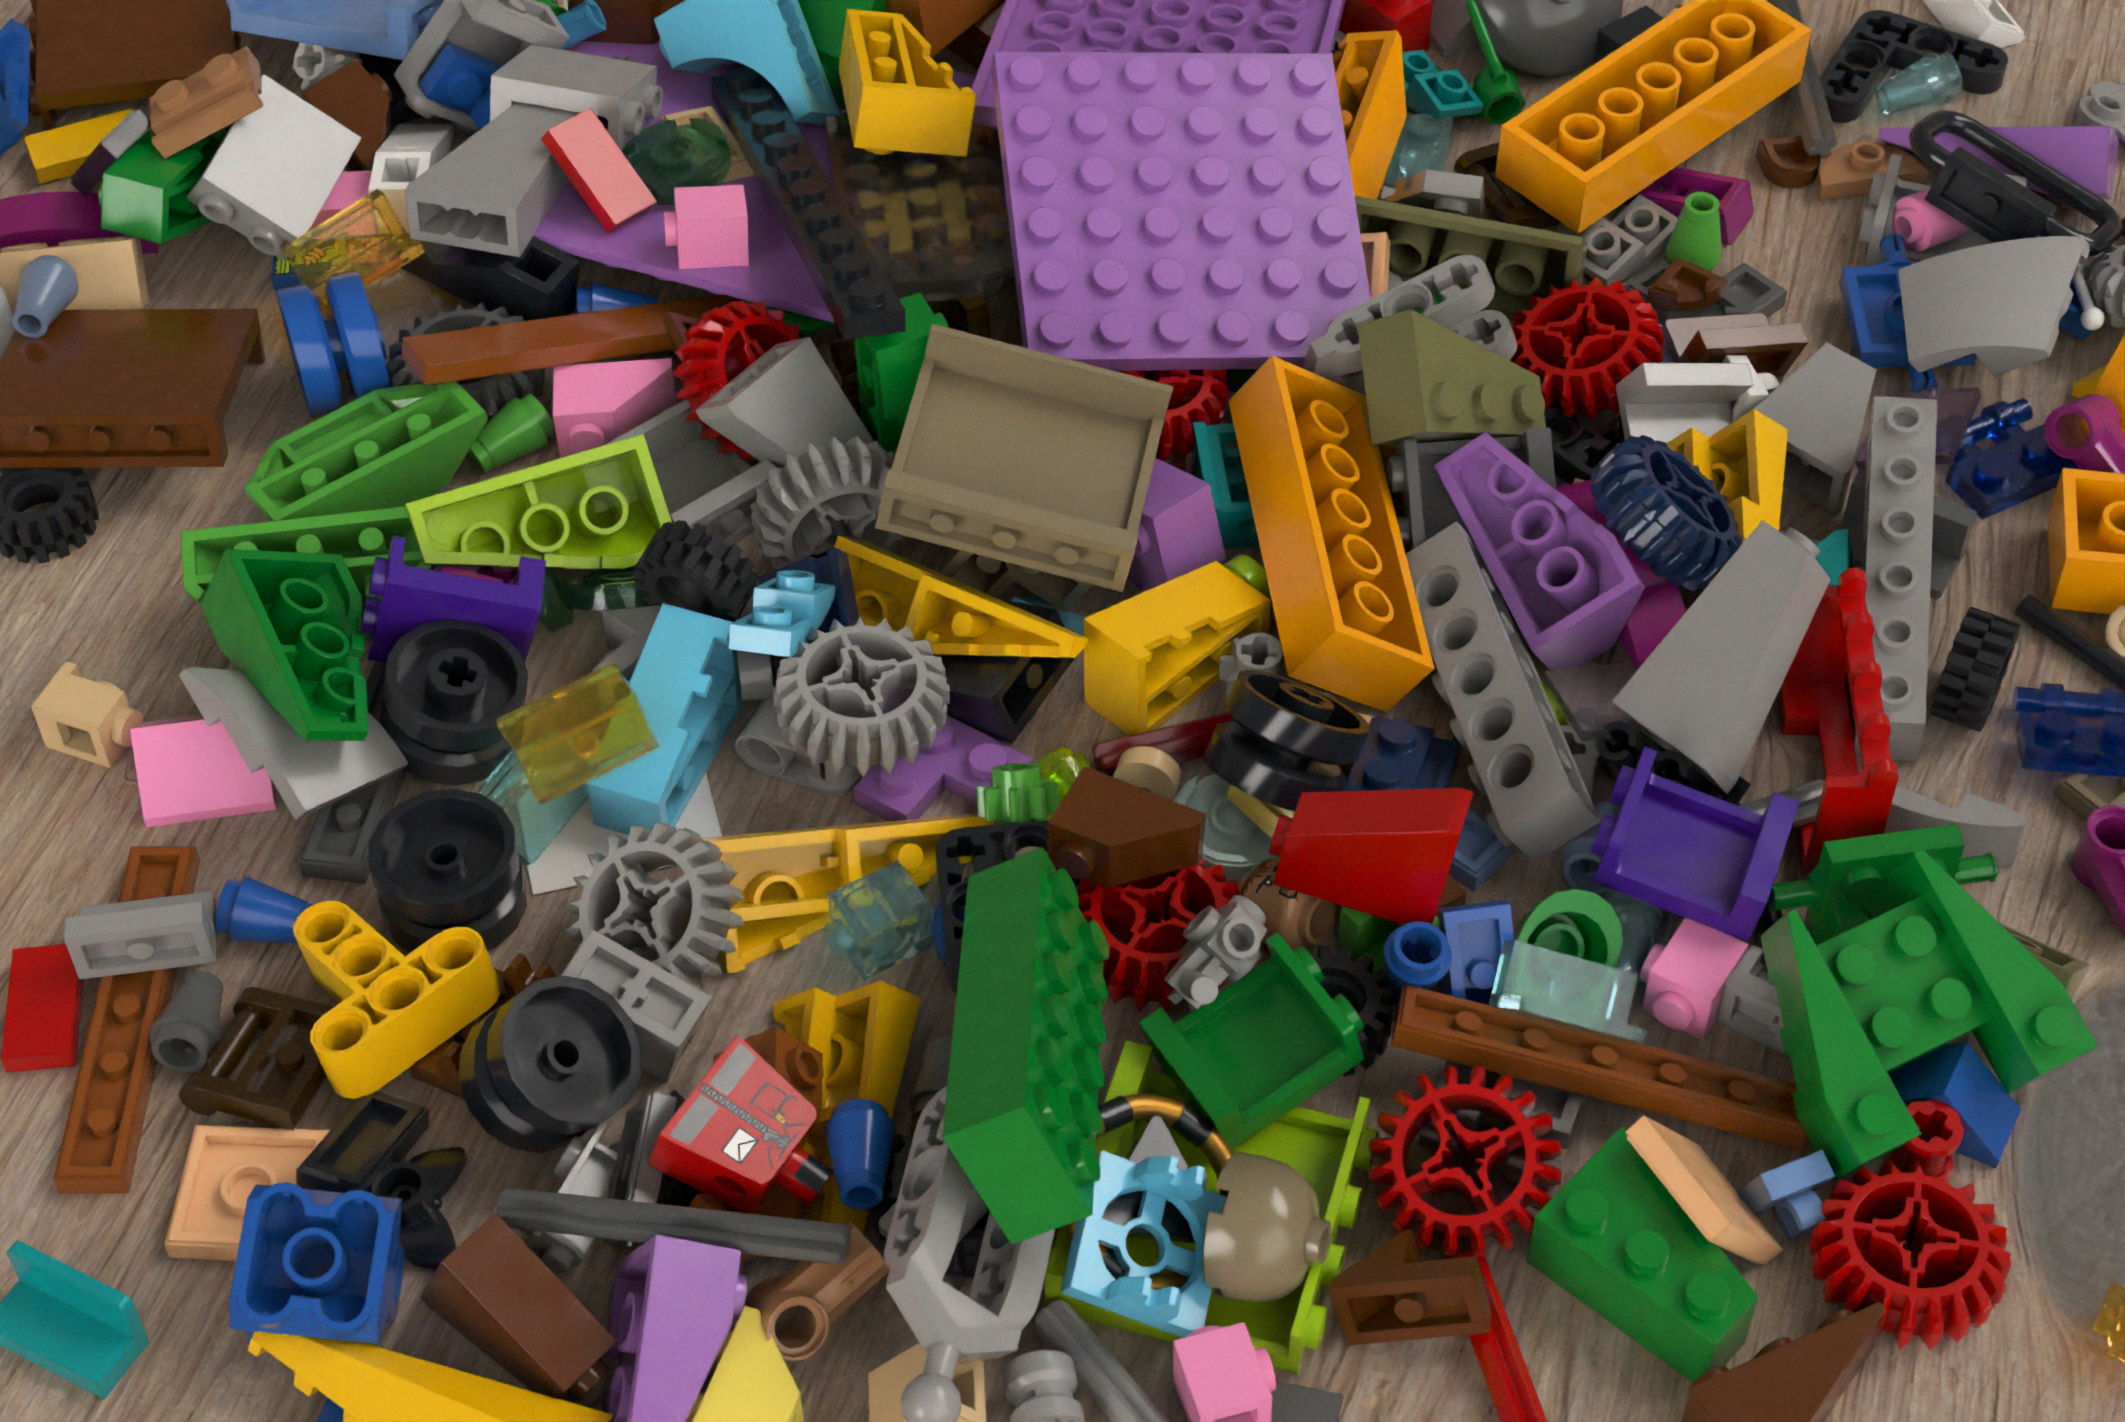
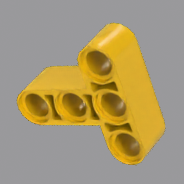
M323 901L306 908L297 917L293 925V934L314 980L320 988L338 1003V1005L326 1012L315 1022L310 1032V1041L331 1087L336 1094L343 1098L357 1099L378 1091L489 1010L497 1002L501 993V985L484 941L477 931L469 927L458 926L445 929L404 956L349 906L340 901Z

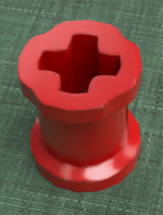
M1937 1100L1912 1102L1907 1106V1109L1921 1135L1889 1153L1888 1159L1892 1161L1901 1173H1908L1909 1167L1919 1160L1924 1175L1936 1178L1939 1173L1948 1168L1950 1177L1953 1169V1157L1951 1154L1959 1148L1964 1136V1128L1960 1123L1958 1112L1948 1104Z

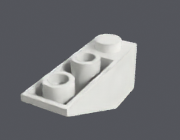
M399 124L375 152L368 191L377 233H388L390 240L416 241L415 239H410L405 189L409 183L450 153L454 134L453 124Z

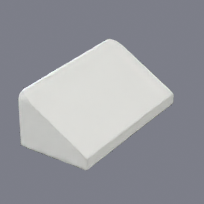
M1922 0L1946 30L1993 44L1999 48L2021 43L2026 37L2023 34L2024 31L1998 0Z

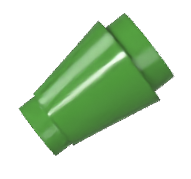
M1695 192L1686 197L1684 206L1665 249L1670 264L1679 257L1712 272L1714 267L1720 263L1722 259L1720 204L1714 195L1706 192Z
M529 393L520 400L512 397L483 427L467 454L476 467L483 474H487L492 469H497L548 446L547 438L556 433L554 422L543 405L532 394Z

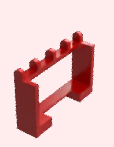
M1859 568L1844 570L1839 576L1838 585L1827 586L1777 694L1782 735H1819L1825 774L1815 821L1797 827L1796 831L1802 880H1805L1806 876H1809L1819 863L1824 842L1884 834L1898 782L1897 765L1891 760L1888 741L1891 733L1888 716L1884 714L1881 698L1882 672L1880 665L1876 663L1872 642L1874 634L1873 617L1867 611L1865 598L1867 579L1865 572ZM1846 672L1848 674L1862 765L1860 773H1858L1844 682Z

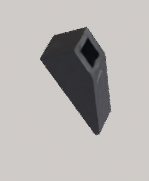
M532 237L520 257L420 240L399 261V268L474 306L483 302L489 312L505 307L510 317L522 316L524 321L570 315L575 309L579 259L535 237Z

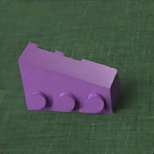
M1155 458L1138 529L1139 536L1127 577L1143 592L1214 561L1219 562L1221 565L1227 563L1210 484Z

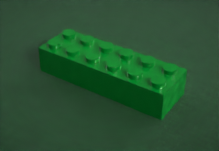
M1043 847L968 877L942 1138L1011 1244L1092 1216L1094 1182L1099 1181L1101 1177L1100 1165L1095 1149L1096 1135L1101 1133L1103 1128L1097 1101L1098 1089L1104 1086V1075L1099 1062L1100 1044L1106 1041V1032L1101 1019L1102 1002L1108 998L1107 987L1103 977V961L1109 958V948L1099 924L1095 920L1087 922L1078 907V894L1070 875L1064 868L1055 869Z

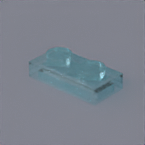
M1407 113L1385 176L1384 186L1395 189L1397 180L1404 177H1413L1415 173L1426 169L1445 172L1452 138L1453 118L1435 119L1429 114Z

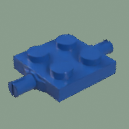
M1892 234L1884 236L1879 242L1884 262L1873 266L1842 268L1839 286L1854 356L1873 368L1902 367L1909 369L1913 393L1921 396L1924 389V395L1928 396L1937 390L1938 383L1933 368L1918 373L1908 361L1898 271L1900 268L1917 262L1908 260L1904 238L1896 234L1893 242ZM1972 353L1940 366L1974 365L1976 354Z

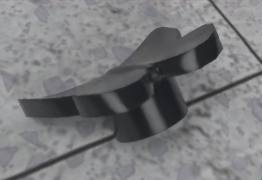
M462 1147L433 1150L421 1153L413 1157L409 1162L400 1161L393 1163L381 1170L372 1184V1193L375 1196L402 1199L400 1243L405 1250L407 1261L415 1266L436 1270L441 1261L457 1248L448 1221L439 1210L443 1205L440 1198L454 1185L466 1165L467 1156Z

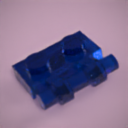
M2021 398L2009 404L2005 401H1999L1983 408L1979 417L1967 422L1957 419L1941 426L1936 435L1935 461L1948 456L1954 462L1949 465L1945 482L1972 510L1977 511L1976 514L1982 520L2056 488L2062 468L2079 469L2072 459L2058 456L2049 448L2044 436L2045 424L2027 432L2020 426V424L2031 420L2033 417L2032 407L2026 399ZM1989 437L1996 443V445L1982 450L1976 444Z
M2042 683L2040 689L2015 687L2013 711L2019 712L2015 735L2021 768L2125 777V696H2123L2121 689L2100 688L2098 694L2064 691L2063 684Z

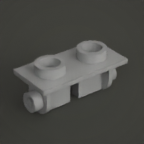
M604 1122L599 1124L587 1142L574 1136L552 1173L563 1179L555 1193L610 1198L620 1144L613 1143L608 1148L598 1142L607 1124ZM519 1229L529 1235L525 1244L530 1249L533 1246L545 1253L542 1257L543 1263L551 1270L563 1274L567 1273L570 1266L580 1265L586 1250L594 1237Z

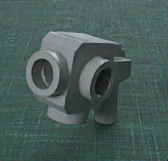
M1234 895L1226 906L1217 909L1208 906L1198 913L1183 932V937L1188 942L1179 952L1182 957L1164 978V981L1173 988L1167 997L1175 1005L1184 998L1193 1008L1198 1009L1202 1004H1209L1216 999L1218 986L1226 977L1232 983L1244 977L1253 968L1261 955L1258 949L1261 940L1267 932V929L1263 926L1266 922V916L1263 911L1248 898Z

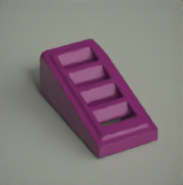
M1678 167L1673 168L1625 201V205L1628 206L1641 194L1679 218L1688 195L1695 192L1710 193L1718 199L1720 204L1721 243L1727 245L1733 244L1752 218L1754 211L1749 180ZM1661 186L1666 188L1663 193L1657 192Z

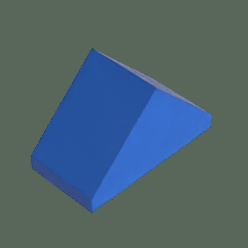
M1968 1042L1943 1046L1888 1074L1906 1107L1915 1101L1937 1100L1948 1104L1958 1112L1960 1123L1964 1128V1136L1959 1148L1955 1152L1997 1168L2021 1108L2011 1095L2006 1093L2005 1088Z

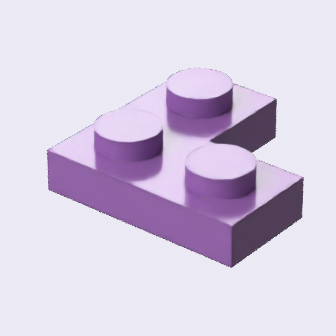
M947 715L943 731L936 732V739L933 742L932 749L919 748L914 764L897 758L890 774L880 765H874L853 788L855 805L886 821L919 819L945 789L977 806L976 786L990 785V781H992V767L1012 763H1033V758Z

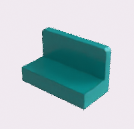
M16 1240L7 1251V1255L19 1281L0 1302V1346L105 1399L150 1343L132 1299L126 1294Z

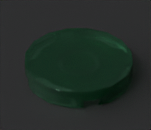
M689 118L691 125L684 124L677 126L675 119L665 120L641 130L639 135H635L626 143L622 153L657 202L655 204H674V188L717 186L725 179L732 166V153L727 135L718 125L701 118Z
M635 567L623 570L589 572L590 575L583 576L584 585L581 586L580 582H577V578L572 576L566 578L561 584L563 606L569 609L617 610L659 604L649 605L643 599L646 591L637 590L634 584L637 578L633 577Z

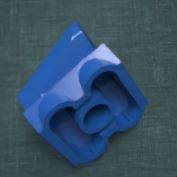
M278 1183L272 1186L256 1184L247 1198L229 1299L230 1329L248 1331L246 1344L250 1343L254 1331L379 1343L384 1324L393 1323L396 1320L406 1255L400 1243L402 1199L379 1197L363 1190L339 1193L302 1189L300 1186L291 1183Z

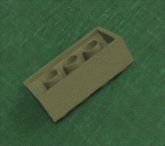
M1355 196L1360 234L1387 232L1390 239L1389 270L1397 273L1404 282L1451 258L1460 255L1479 257L1486 264L1495 288L1492 301L1483 310H1496L1503 313L1509 320L1514 321L1515 312L1529 311L1530 296L1542 299L1548 297L1550 284L1558 290L1570 288L1574 277L1582 286L1588 246L1587 241L1583 237ZM1466 281L1458 286L1463 290L1471 285Z

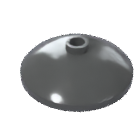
M1475 0L1499 60L1516 71L1543 78L1565 76L1594 62L1598 30L1620 19L1623 9V0Z

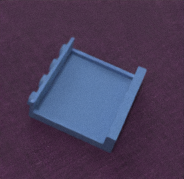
M226 0V4L230 10L232 31L404 60L444 0Z

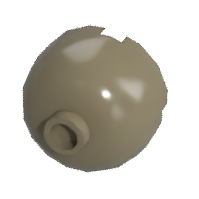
M1237 1152L1232 1155L1220 1173L1216 1189L1229 1191L1222 1212L1209 1211L1203 1253L1204 1279L1207 1287L1216 1288L1212 1294L1215 1297L1240 1302L1267 1303L1286 1297L1304 1282L1311 1263H1324L1331 1241V1223L1329 1220L1320 1219V1204L1317 1194L1309 1180L1292 1167L1265 1156Z

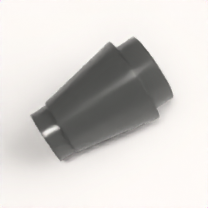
M205 971L188 973L152 1025L149 1033L152 1053L155 1059L166 1068L178 1072L196 1071L203 1067L217 1046L224 988L220 979L215 975Z

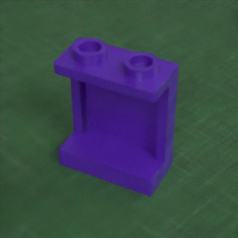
M392 536L387 558L375 556L369 594L377 595L378 597L366 595L360 623V633L371 635L368 660L387 663L389 653L403 635L425 623L453 619L477 622L501 633L520 651L524 663L526 662L541 613L545 560L521 556L513 585L407 566L403 563L406 540L403 537Z
M1644 747L1635 769L1622 765L1611 793L1609 802L1620 806L1617 818L1604 814L1591 847V853L1602 856L1593 883L1742 940L1749 941L1767 904L1800 802L1774 792L1764 814L1755 813L1651 773L1650 770L1657 751Z

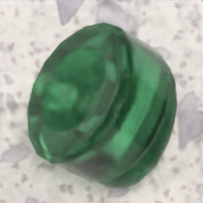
M545 568L542 607L538 620H542L547 629L553 633L573 624L575 613L561 580L553 570Z

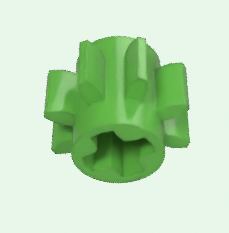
M1012 763L994 766L991 768L992 781H990V785L976 786L978 817H985V821H995V825L1044 821L1046 814H1054L1059 806L1058 782H1050V778H1041L1040 764Z

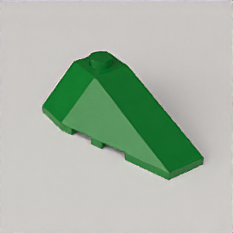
M225 549L200 604L219 648L303 740L364 741L369 728L366 679L361 676L360 659L365 651L364 637L359 635L358 625L359 618L363 612L362 597L342 555Z

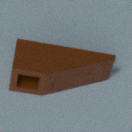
M1877 1302L1855 1313L1851 1309L1840 1310L1825 1319L1814 1332L1794 1341L1788 1337L1776 1339L1764 1346L1755 1355L1754 1359L1730 1370L1726 1366H1718L1708 1370L1691 1385L1681 1422H1824L1873 1350L1885 1315V1308L1880 1302Z

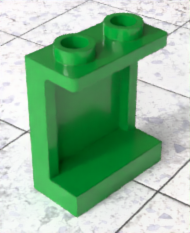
M1278 932L1266 939L1271 954L1270 958L1218 993L1213 1002L1202 1004L1198 1009H1194L1175 1023H1173L1162 1007L1138 1022L1148 1046L1153 1047V1057L1193 1110L1213 1124L1214 1128L1225 1138L1232 1150L1365 1060L1357 1033L1364 1026L1353 1006L1341 993L1331 998L1320 985L1324 980V975L1311 954L1302 945L1292 950Z

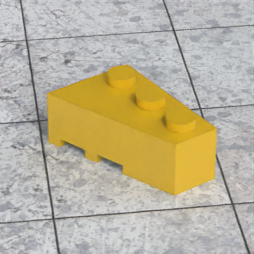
M1214 561L1083 618L1084 637L1089 638L1084 648V702L1127 735L1157 729L1220 680V656L1232 655L1233 639L1235 637L1242 639L1246 635L1261 632L1269 634L1271 599L1219 562Z

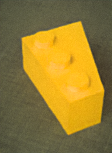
M847 9L838 70L854 148H863L870 153L878 155L903 151L967 157L977 95L970 87H961V90L952 81L954 70L947 62H938L937 65L930 57L931 45L902 14Z

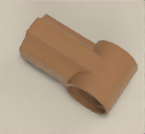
M848 1220L842 1224L848 1226L851 1230L850 1252L846 1263L839 1265L801 1260L783 1277L767 1278L756 1284L746 1297L744 1306L760 1311L761 1324L767 1341L771 1339V1333L783 1359L790 1361L804 1360L817 1353L826 1341L829 1325L890 1270L884 1258L873 1244ZM790 1306H797V1312L792 1323L782 1331L775 1332V1324L782 1311Z

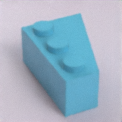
M662 603L598 758L590 764L585 776L584 793L586 796H589L594 825L629 835L631 826L642 825L652 830L655 823H667L673 827L677 825L743 709L736 650L728 649L730 624L733 622Z

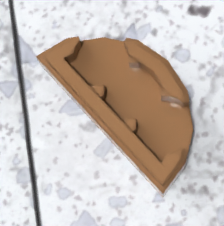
M1861 141L1837 148L1832 152L1831 156L1824 159L1816 183L1818 200L1870 194L1875 172L1886 174L1891 154L1902 156L1898 177L1903 181L1926 185L1928 170L1918 158L1901 148L1871 141Z

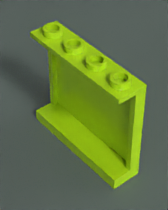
M1126 1040L1104 1103L1117 1096L1153 1094L1176 1100L1191 1107L1168 1075L1152 1071L1153 1047ZM1360 1097L1353 1120L1296 1106L1232 1150L1234 1154L1243 1152L1265 1156L1292 1167L1309 1180L1317 1194L1320 1204V1219L1329 1220L1331 1223V1241L1324 1263H1311L1305 1281L1286 1297L1267 1303L1240 1302L1215 1297L1212 1294L1216 1288L1211 1290L1204 1327L1215 1325L1223 1328L1244 1322L1254 1349L1266 1348L1273 1369L1298 1375L1305 1349L1309 1348L1318 1351L1326 1325L1328 1307L1318 1305L1323 1287L1329 1288L1331 1279L1341 1273L1345 1247L1336 1245L1341 1227L1353 1230L1363 1188L1354 1186V1180L1358 1169L1368 1171L1372 1167L1374 1156L1369 1152L1368 1145L1371 1139L1379 1137V1130L1368 1127L1371 1099ZM1147 1120L1131 1121L1101 1136L1096 1142L1095 1153L1103 1150L1125 1159ZM1166 1125L1188 1167H1204L1207 1175L1205 1189L1219 1194V1189H1216L1218 1182L1216 1174L1200 1148H1197ZM1064 1226L1060 1227L1045 1273V1307H1048L1053 1301L1061 1299L1067 1301L1082 1320L1172 1343L1173 1340L1183 1338L1060 1293L1071 1247V1241ZM1126 1237L1128 1255L1135 1263L1144 1267H1151L1156 1263L1159 1257V1246L1156 1239ZM1171 1241L1173 1245L1195 1252L1194 1243ZM1163 1268L1158 1273H1172L1174 1271Z

